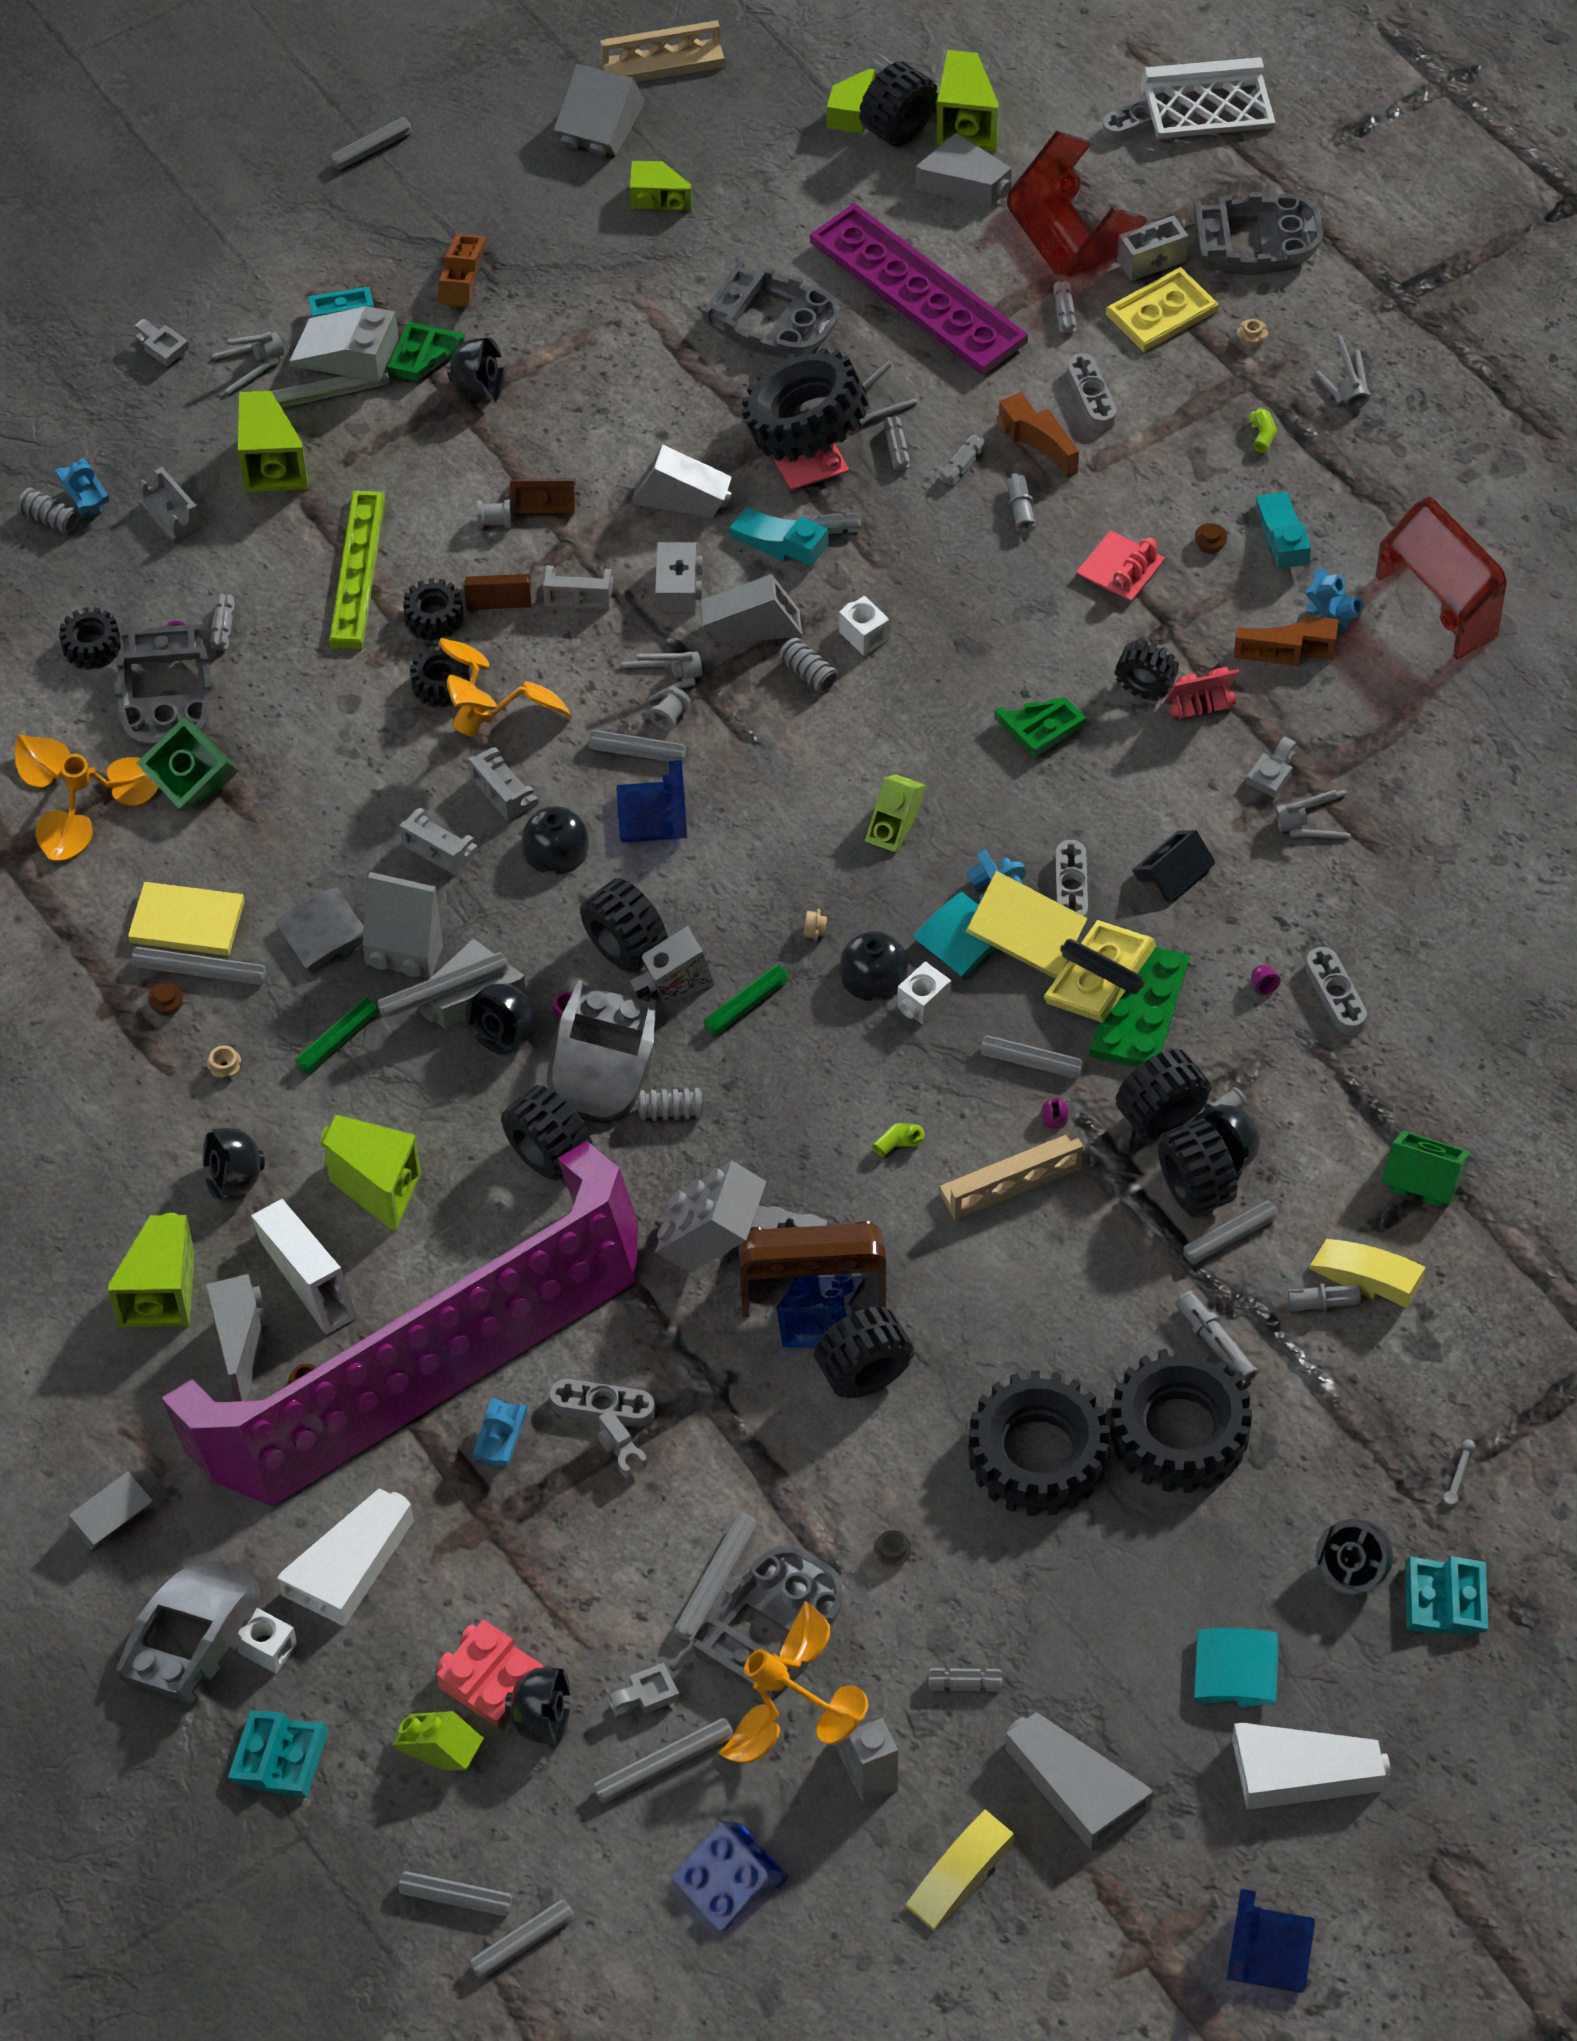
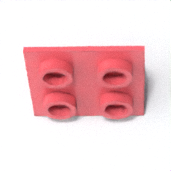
M835 443L830 445L832 450L826 453L823 449L814 452V457L807 459L805 455H800L797 461L790 462L787 456L778 461L771 454L790 491L849 472V468Z
M1110 530L1077 570L1076 574L1132 602L1165 561L1166 557L1157 553L1158 543L1151 537L1142 539L1137 544Z
M1222 667L1210 671L1208 676L1197 678L1196 674H1190L1178 678L1164 700L1165 704L1173 702V705H1169L1171 718L1177 717L1178 720L1194 717L1196 714L1197 716L1202 715V705L1199 696L1202 698L1207 714L1212 712V708L1213 712L1230 709L1231 705L1236 704V697L1234 692H1228V689L1239 674V669L1229 671L1227 667Z

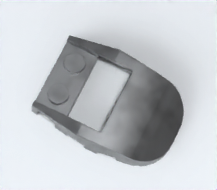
M1252 192L1248 194V198L1232 200V195L1219 197L1218 204L1201 205L1200 200L1194 201V219L1201 268L1247 275L1282 270L1307 261L1317 251L1322 240L1323 228L1319 209L1311 200L1303 196L1279 193L1276 198L1262 197L1261 192ZM1228 220H1257L1262 254H1258L1257 258L1240 257V253H1233Z
M738 261L703 309L705 323L740 346L761 353L787 358L790 354H794L795 357L802 356L804 350L807 349L813 351L827 339L838 322L839 305L837 300L827 291L819 287L810 288L804 285L803 278L792 274L789 278L775 275V270L762 267L759 272L751 271L744 268V262ZM759 289L790 302L765 339L762 334L752 330L749 333L737 327L736 322Z
M191 624L121 630L124 646L123 653H118L117 680L114 682V688L119 706L120 721L127 736L137 744L154 746L183 717L187 718L204 732L208 724L211 675L206 648L202 640L201 625ZM197 660L198 694L133 698L132 664Z
M578 980L551 1040L549 1048L551 1052L550 1065L547 1069L548 1089L563 1097L579 1116L599 1121H613L626 1116L634 1107L645 1077L648 1076L654 1044L656 1000L650 999V1002L583 985V981ZM574 1020L641 1038L637 1056L571 1039L570 1034Z
M776 1547L759 1556L749 1566L750 1571L738 1582L734 1580L726 1589L725 1598L718 1609L715 1608L708 1620L709 1631L702 1642L697 1640L694 1644L695 1655L698 1659L701 1660L703 1658L758 1694L760 1693L753 1688L755 1681L744 1673V1665L754 1651L764 1648L730 1627L746 1606L789 1633L804 1601L810 1603L827 1619L830 1629L838 1617L843 1601L844 1588L838 1573L825 1562L797 1547ZM802 1662L798 1669H787L790 1676L789 1679L793 1680L809 1663ZM766 1690L770 1698L779 1692Z
M220 1563L197 1564L179 1571L158 1590L136 1618L116 1672L124 1683L191 1704L195 1699L192 1691L200 1679L211 1680L220 1669V1666L217 1664L227 1649L234 1651L241 1641L242 1637L238 1632L243 1622L252 1619L259 1603L260 1588L257 1581L242 1569ZM165 1610L211 1624L191 1660L149 1647L150 1645L147 1640L154 1627H159L167 1616Z

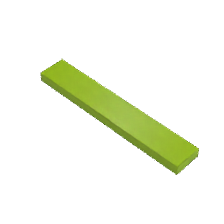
M352 492L329 638L330 648L363 649L385 505V492Z

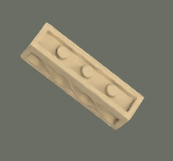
M718 20L600 40L603 70L634 78L635 82L725 67V58L720 45V26ZM712 32V39L702 41L697 39L701 34ZM674 38L683 39L678 45L670 46L667 44ZM642 44H653L649 50L641 51L638 49ZM624 49L620 55H608V50Z
M1067 1135L1061 1136L940 1185L939 1194L954 1220H958L1082 1169L1083 1145L1079 1138L1070 1141Z

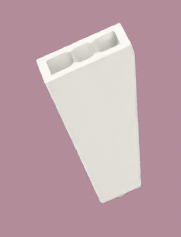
M283 1199L251 1215L260 1242L326 1335L357 1318L341 1267Z
M382 1489L376 1490L279 1574L277 1580L281 1596L345 1627L414 1522L411 1503L399 1493L391 1492L390 1494Z
M1248 1723L1234 1724L1232 1742L1247 1810L1383 1792L1385 1777L1390 1776L1389 1758L1387 1753L1381 1754L1378 1740Z

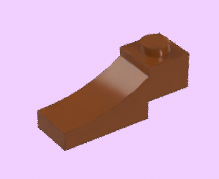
M455 235L445 255L444 270L438 280V304H447L448 307L456 309L470 305L475 295V285L480 264L487 248V236Z
M1022 392L999 401V415H997L996 420L1002 433H1007L1013 443L1021 441L1039 450L1051 459L1067 477L1078 473L1079 450L1049 409L1037 413Z
M1306 615L1304 621L1282 627H1237L1234 658L1299 666L1300 656L1333 660L1339 619Z

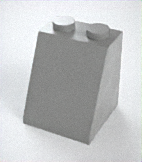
M577 64L554 127V132L560 143L571 149H577L578 146L587 148L591 153L598 156H605L606 154L616 156L645 102L634 78Z

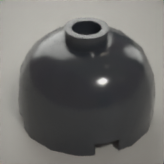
M492 338L472 339L465 341L455 350L451 363L447 367V374L450 382H453L456 390L463 397L471 401H489L500 397L504 386V367L498 368L496 358L502 356L497 343Z
M551 806L538 810L528 819L523 829V855L528 864L539 872L545 873V869L549 871L555 870L556 874H565L573 871L587 857V850L589 848L587 828L581 817L568 808Z
M876 931L859 934L848 942L842 952L840 960L842 984L849 993L865 1001H872V997L884 996V1000L891 998L898 993V986L907 979L908 960L903 946L888 934Z
M491 984L468 1000L465 1008L468 1026L474 1024L478 1032L475 1038L489 1051L499 1055L515 1051L531 1037L536 1023L535 1011L531 1001L526 994L510 984Z
M1220 1104L1195 1116L1192 1122L1203 1118L1220 1134L1230 1153L1236 1174L1249 1166L1257 1156L1260 1145L1259 1130L1253 1118L1243 1109L1237 1106Z
M234 1128L211 1129L213 1132L206 1134L203 1145V1167L210 1166L212 1179L205 1178L207 1188L215 1199L244 1195L253 1188L259 1178L260 1171L264 1170V1153L262 1150H258L255 1141L244 1131Z
M1353 1518L1339 1521L1323 1532L1317 1542L1315 1559L1324 1575L1322 1578L1329 1586L1338 1592L1354 1595L1371 1591L1386 1579L1392 1568L1393 1550L1389 1538L1381 1528L1370 1521Z
M550 1667L534 1668L521 1676L515 1683L513 1692L507 1693L505 1699L506 1714L511 1715L515 1729L527 1740L543 1744H557L556 1742L560 1743L563 1740L570 1714V1708H564L563 1696H570V1685L565 1669Z

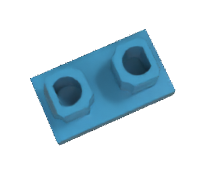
M85 458L72 463L67 468L55 470L57 478L80 514L89 519L103 512L102 505L110 502L109 496Z
M1324 568L1315 570L1314 581L1305 592L1310 599L1306 606L1309 614L1312 616L1323 614L1327 618L1339 619L1338 632L1346 631L1350 621L1360 617L1364 608V602L1358 595L1348 597L1344 593L1346 583L1341 575H1329Z
M986 849L977 853L981 862L966 871L976 891L988 885L996 871L1023 884L1021 880L1027 873L1025 866L1021 862H1011L1009 858H1005L1000 862L1002 868L998 870ZM984 893L979 896L980 900L982 899Z
M491 1398L472 1453L473 1459L484 1461L486 1466L504 1469L506 1466L509 1467L527 1413V1405L508 1404L499 1399Z

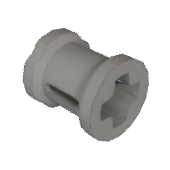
M477 500L478 529H484V526L504 525L505 528H511L510 500H504L503 503L487 504L483 503L482 500Z
M674 686L668 687L664 691V698L659 705H655L650 709L649 717L659 728L666 731L672 730L676 726V719L679 715L691 707V700L683 690Z

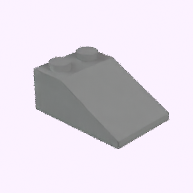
M364 306L309 318L289 360V365L379 382L399 339L395 311Z
M373 872L369 873L362 944L365 964L379 970L388 969L401 972L410 977L431 978L443 949L435 886Z
M249 1274L206 1284L234 1402L247 1401L264 1342L261 1327L268 1326L259 1286L252 1287Z

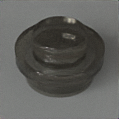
M888 1530L882 1533L875 1541V1557L885 1566H900L911 1555V1543L903 1533L897 1530Z

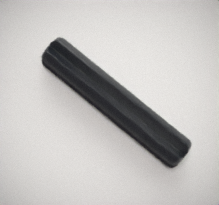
M1066 939L1065 943L1060 947L1062 956L1067 960L1131 994H1138L1140 989L1144 987L1145 982L1140 974L1073 939Z

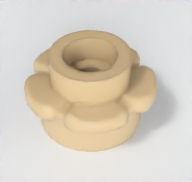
M1249 319L1240 324V327L1237 329V335L1244 346L1257 348L1268 337V331L1266 330L1265 323L1262 321Z
M818 908L817 912L806 911L804 938L814 939L813 942L818 940V936L825 937L827 916H820L821 910Z
M218 1046L211 1051L207 1060V1067L209 1070H212V1075L217 1078L231 1077L240 1070L241 1057L230 1046Z

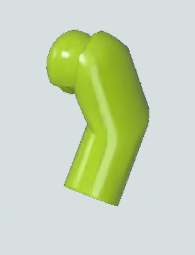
M1259 408L1257 411L1250 413L1249 423L1254 422L1251 426L1258 428L1260 431L1253 443L1254 449L1260 453H1265L1277 434V427L1271 413Z
M894 1124L872 1144V1149L879 1157L884 1158L895 1147L918 1146L924 1140L925 1132L919 1125Z

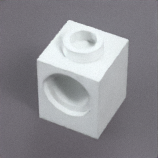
M863 596L855 602L848 603L839 611V633L865 656L889 641V618L866 596Z
M926 961L898 986V1007L906 1017L914 1018L922 1025L928 1022L951 1000V980Z
M256 1608L251 1620L243 1622L238 1632L242 1637L237 1645L239 1654L277 1674L297 1646L294 1627L259 1608ZM261 1636L271 1637L265 1642L255 1641L257 1638Z

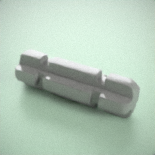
M1058 281L1054 284L1053 292L1056 299L1055 305L1059 321V331L1063 335L1067 333L1073 334L1076 331V319L1074 316L1073 299L1070 293L1071 286L1067 281Z
M897 416L892 418L886 417L883 421L885 435H887L886 440L890 457L892 458L893 469L896 471L907 470L910 467V459L906 451L907 446L903 430L901 429V420Z
M971 435L965 442L966 445H963L949 461V464L942 469L940 480L949 486L955 485L960 479L959 476H962L975 461V456H979L984 450V439L979 438L977 435Z
M847 513L846 517H842V514L817 515L816 519H811V516H802L827 528L828 534L843 533V530H847V533L859 532L861 529V519L858 513Z
M219 594L216 598L215 606L217 608L214 611L213 632L210 637L211 649L214 651L220 650L224 652L229 646L228 637L231 632L232 613L234 612L235 605L234 597L230 594Z
M931 1668L928 1673V1686L931 1691H944V1687H950V1691H980V1688H986V1691L999 1692L1002 1689V1672L1000 1669H986V1672H981V1669L950 1668V1672H945V1668Z

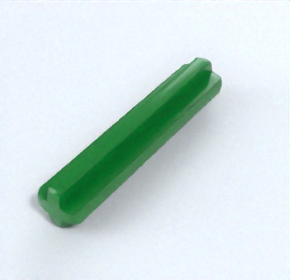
M779 964L771 967L704 1019L705 1029L712 1036L721 1033L787 982L788 973Z
M368 997L361 999L295 1058L298 1069L305 1074L314 1070L377 1014L376 1004Z

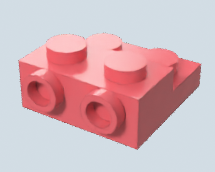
M483 1619L477 1627L471 1624L464 1630L459 1641L461 1646L454 1654L447 1652L441 1657L436 1666V1671L438 1672L436 1675L439 1689L499 1728L509 1716L505 1711L507 1693L513 1692L515 1683L524 1673L534 1668H544V1666L516 1648L511 1637Z

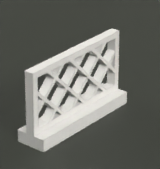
M1262 58L1145 67L1140 89L1142 96L1146 95L1157 139L1274 128L1275 119L1262 76L1264 69ZM1256 85L1258 93L1255 97H1252L1242 91L1241 88ZM1224 88L1230 94L1224 100L1212 93V90ZM1188 91H1195L1201 97L1195 103L1182 94ZM1165 93L1172 97V99L1165 105L1155 98V94ZM1234 96L1248 103L1243 111L1229 103ZM1206 98L1219 106L1214 114L1200 106ZM1176 101L1190 109L1185 116L1172 109ZM1254 107L1264 113L1265 119H1254L1247 113ZM1223 110H1226L1236 116L1237 119L1234 122H1226L1218 116ZM1196 112L1208 121L1206 124L1197 125L1189 120V118ZM1167 115L1179 122L1176 127L1163 128L1161 120Z

